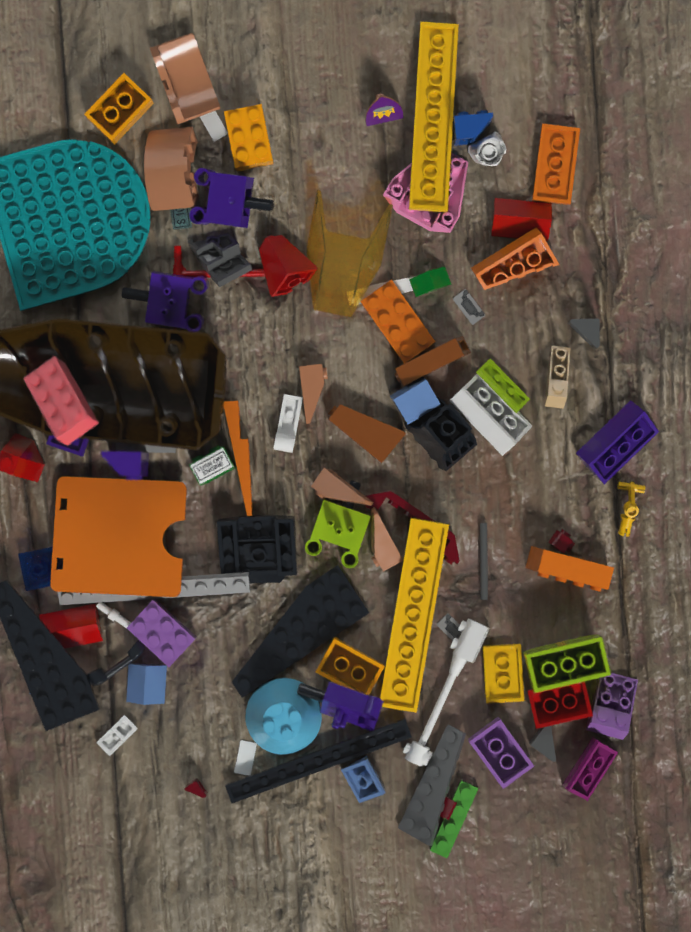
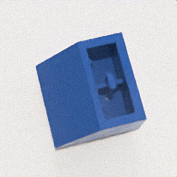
M480 110L476 112L477 114L470 115L469 112L457 113V116L453 118L454 146L473 144L491 123L493 112L488 113V110Z

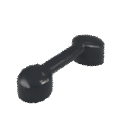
M138 640L127 652L128 656L106 672L101 667L87 673L90 684L98 686L106 682L113 675L139 658L145 650V645Z

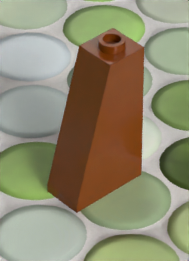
M463 336L454 338L395 368L397 372L395 373L396 379L403 386L408 385L470 354L471 351Z
M341 404L339 407L334 406L328 413L330 416L328 420L380 463L386 459L406 434L398 428Z

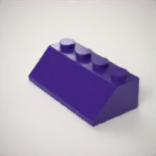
M630 400L576 452V455L605 484L659 431L646 412Z
M101 451V456L121 476H126V480H144V476H149V453Z

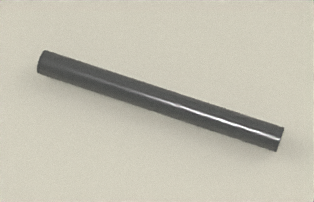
M480 523V600H488L487 523Z

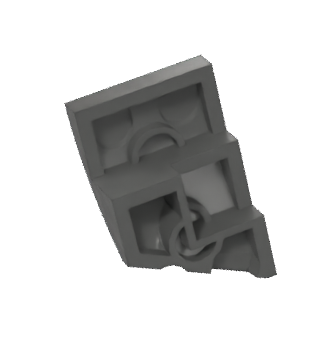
M229 233L209 236L203 241L194 242L193 239L188 240V245L218 287L252 270L251 264L241 255L239 243Z

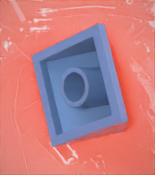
M424 377L417 379L390 395L407 424L412 423L441 405Z
M130 663L128 665L126 702L141 705L165 704L167 665Z
M367 755L341 769L359 803L386 793L385 787Z

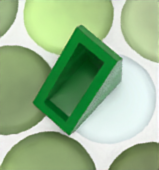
M445 266L429 270L409 279L415 297L451 285Z

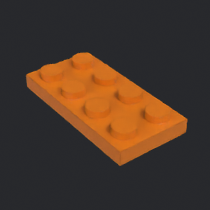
M542 123L532 196L533 201L564 205L571 204L580 128Z
M392 279L360 301L404 364L435 343L431 334Z

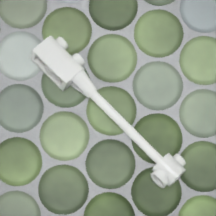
M469 618L467 622L464 620L461 622L458 631L462 633L459 639L454 638L450 647L454 650L448 678L419 742L412 741L411 744H406L403 753L406 754V760L419 766L428 765L433 752L429 751L430 748L425 746L456 676L458 677L467 661L475 662L490 629L489 627Z

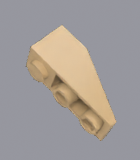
M551 346L545 407L564 409L568 393L571 348Z

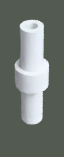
M103 602L97 604L96 608L108 615L107 618L113 622H118L126 629L131 624L115 608L111 609Z

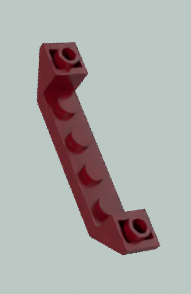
M392 491L365 495L373 502L372 506L365 505L370 510L374 507L378 510L384 500L388 498L390 500L387 503L396 509L399 506L405 510L404 514L409 518L416 517L418 519L434 521ZM448 530L447 539L449 541L445 546L443 559L451 565L453 562L458 564L460 560L455 534Z

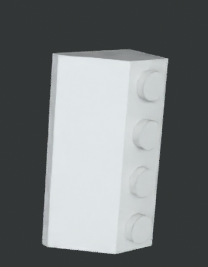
M478 374L449 400L502 456L516 445L532 427L519 411L515 413Z

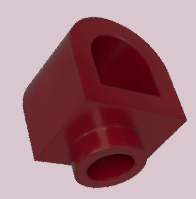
M563 529L561 531L556 530L548 541V544L562 554L565 551L570 552L575 545L573 540L570 539L571 535Z

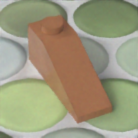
M322 364L299 366L306 424H311L325 384L324 379H328L327 368H323Z
M323 468L311 486L316 490L315 494L322 499L329 498L370 506L373 504L370 499L342 477L327 468Z
M374 507L371 509V550L374 554L371 558L375 566H380L384 572L402 562L403 559Z

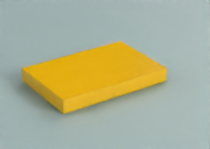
M521 643L483 645L486 704L524 701Z

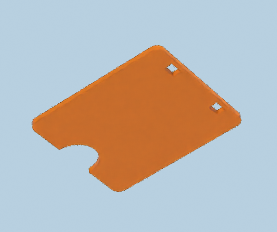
M66 476L59 478L56 488L51 588L57 592L177 597L181 593L183 559L176 558L167 552L163 544V536L171 524L185 521L186 485L179 481ZM61 498L67 499V510H60ZM57 557L63 558V570H57Z

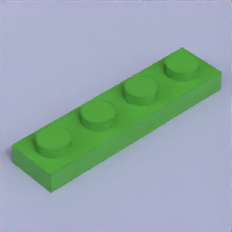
M460 780L452 798L457 804L450 819L443 818L430 851L448 858L479 789L477 786Z

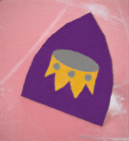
M377 94L376 100L373 101L366 112V126L404 118L403 110L396 100L384 96V94Z

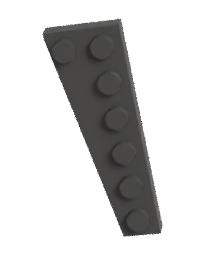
M449 724L398 826L400 830L428 846L433 845L439 825V817L441 812H443L446 794L450 789L449 784L452 775H454L456 763L466 733Z

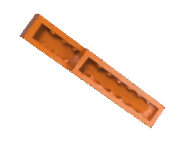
M224 401V410L247 516H252L249 439H241L239 401Z

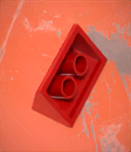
M494 198L491 236L518 239L532 229L537 228L542 233L546 242H548L552 222V203Z
M96 603L39 615V619L48 627L65 649L103 641Z
M585 681L534 693L533 690L528 691L536 729L593 716Z

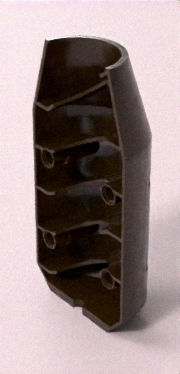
M59 318L0 330V416L47 435L55 436L24 380L26 376L55 356L66 363L98 421V424L81 435L80 439L198 450L220 431L226 388L227 356L209 333ZM93 336L99 337V346L95 344ZM170 344L178 346L179 351L177 354L171 351ZM163 422L171 423L172 430H165Z

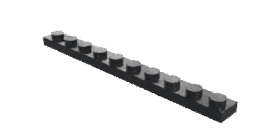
M402 719L228 783L225 787L231 803H235L409 739L412 736L406 719Z

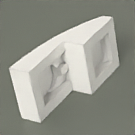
M124 715L96 743L108 756H111L138 728Z

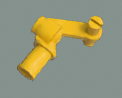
M619 481L617 489L628 491L629 501L623 506L625 514L620 515L622 519L618 534L624 536L625 533V536L629 537L632 523L639 513L638 506L635 503V492L644 494L645 485H637L631 481L629 483Z

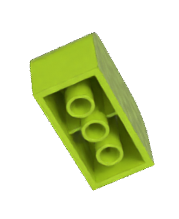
M598 634L543 645L523 652L534 693L611 675L603 639Z

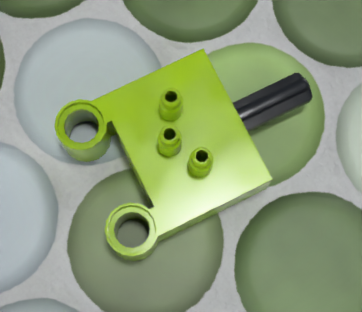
M351 480L349 484L359 491L361 483ZM323 500L311 538L305 544V551L311 556L318 555L322 550L320 540L350 549L343 553L341 561L346 568H354L358 564V552L371 516L353 510L355 503L343 501L341 506ZM310 542L318 543L319 550L317 552L309 551L308 544ZM347 554L355 556V562L351 565L346 564L344 561Z

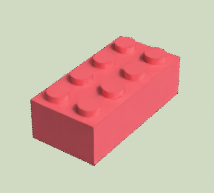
M52 357L24 378L57 440L69 445L98 424L95 415L66 363L57 357Z

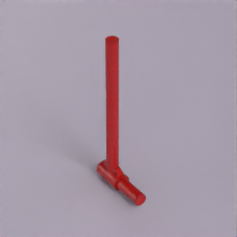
M174 246L173 274L211 278L206 270L186 271V268L182 265L181 246ZM252 269L240 277H264L265 273L264 269Z

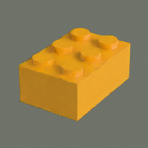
M123 73L84 115L115 145L154 102L137 84Z
M262 104L224 111L236 172L274 164Z
M334 637L315 672L338 685L369 695L385 665Z

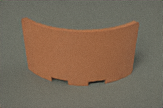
M193 33L150 48L162 81L166 80L162 83L177 124L221 108Z
M193 127L152 130L148 134L144 154V175L147 196L153 211L194 208L197 203L199 194L194 180L195 173H191V163L194 162L198 143Z

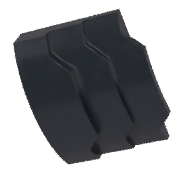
M252 515L218 519L217 532L221 574L249 572L250 584L280 583L286 576L298 574L295 516Z

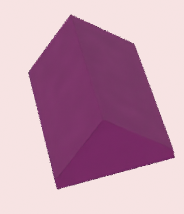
M592 737L562 785L569 792L588 801L618 752L597 738Z

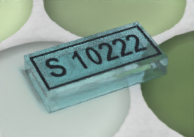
M190 208L171 209L173 230L192 228V221L189 218Z

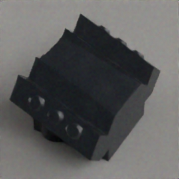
M437 397L441 404L440 406L412 423L407 424L404 422L406 430L413 434L415 441L422 445L430 458L437 461L438 467L447 471L477 445V441L471 433V426L451 403L447 405L443 399Z

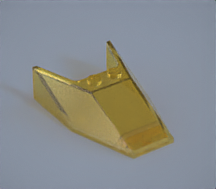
M317 190L306 248L307 258L318 268L310 279L314 310L352 317L381 266L393 205H388L372 235L364 239L330 232L326 229L321 190Z

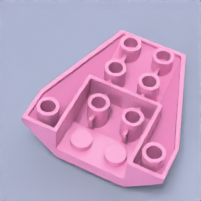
M451 152L448 212L409 210L411 164L391 180L383 196L396 213L429 231L451 233L460 217L468 161Z

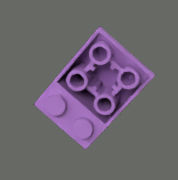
M615 673L598 678L591 704L593 716L588 717L586 730L623 740L629 733L638 680Z

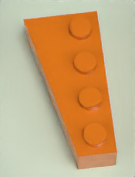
M534 228L471 267V270L480 285L486 290L507 283L509 280L525 277L526 274L535 271L539 272L544 270V268L560 264L542 233L537 228Z
M534 546L530 548L525 567L538 572L537 576L549 578V575L555 576L556 581L564 583L567 580L573 581L572 585L584 587V584L591 585L590 589L601 592L602 588L609 590L614 567Z

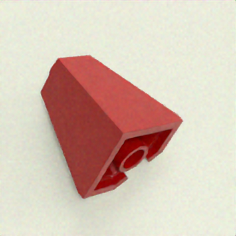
M283 235L267 236L259 248L271 297L290 293L293 291L292 287H295L300 282L302 284L308 282L318 269L313 262Z
M15 433L1 450L0 471L12 476L39 482L45 463L40 456L37 445L33 439Z

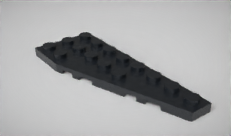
M338 565L308 584L232 680V684L242 698L370 613Z
M9 581L0 582V619L45 731L100 710L86 672L76 663L75 659L65 650L54 634L25 603Z

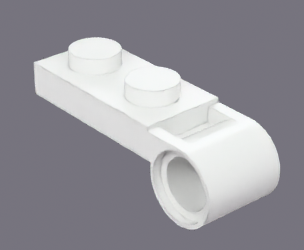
M284 394L274 450L293 453L303 397Z

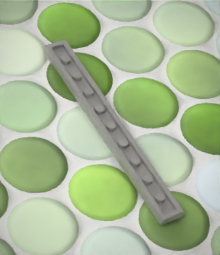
M249 572L182 576L181 593L177 597L250 593ZM58 592L60 605L175 598Z

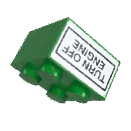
M218 445L210 449V454L205 457L201 454L192 459L193 463L189 466L200 486L236 468L226 447Z

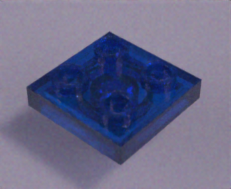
M53 547L18 554L26 591L50 586ZM57 557V570H62L60 559Z

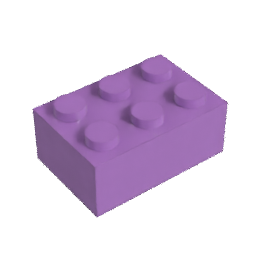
M153 599L127 627L136 638L168 667L197 638L156 599Z
M499 717L468 738L471 746L503 789L534 767L531 760Z

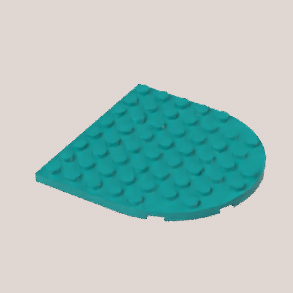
M71 139L48 143L0 157V240L20 311L104 288L120 279L132 268L146 245L150 230L151 212L147 192L140 177L122 156L101 144Z

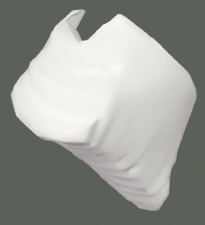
M493 132L468 146V153L476 163L484 166H497L507 150L498 132Z

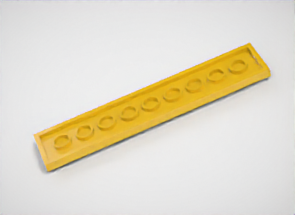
M420 21L409 210L448 212L459 24Z
M411 518L380 696V699L383 701L382 707L417 713L449 524Z

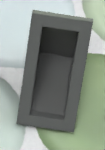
M571 319L568 322L594 350L600 346V319Z
M551 726L539 728L529 744L552 762L556 761Z

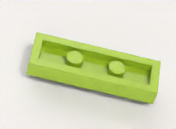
M491 358L476 371L515 413L530 400Z

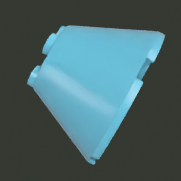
M277 678L262 684L250 697L245 714L246 726L252 739L264 750L280 755L293 754L306 748L317 736L322 722L321 706L319 701L297 693L298 687L302 682L291 678Z

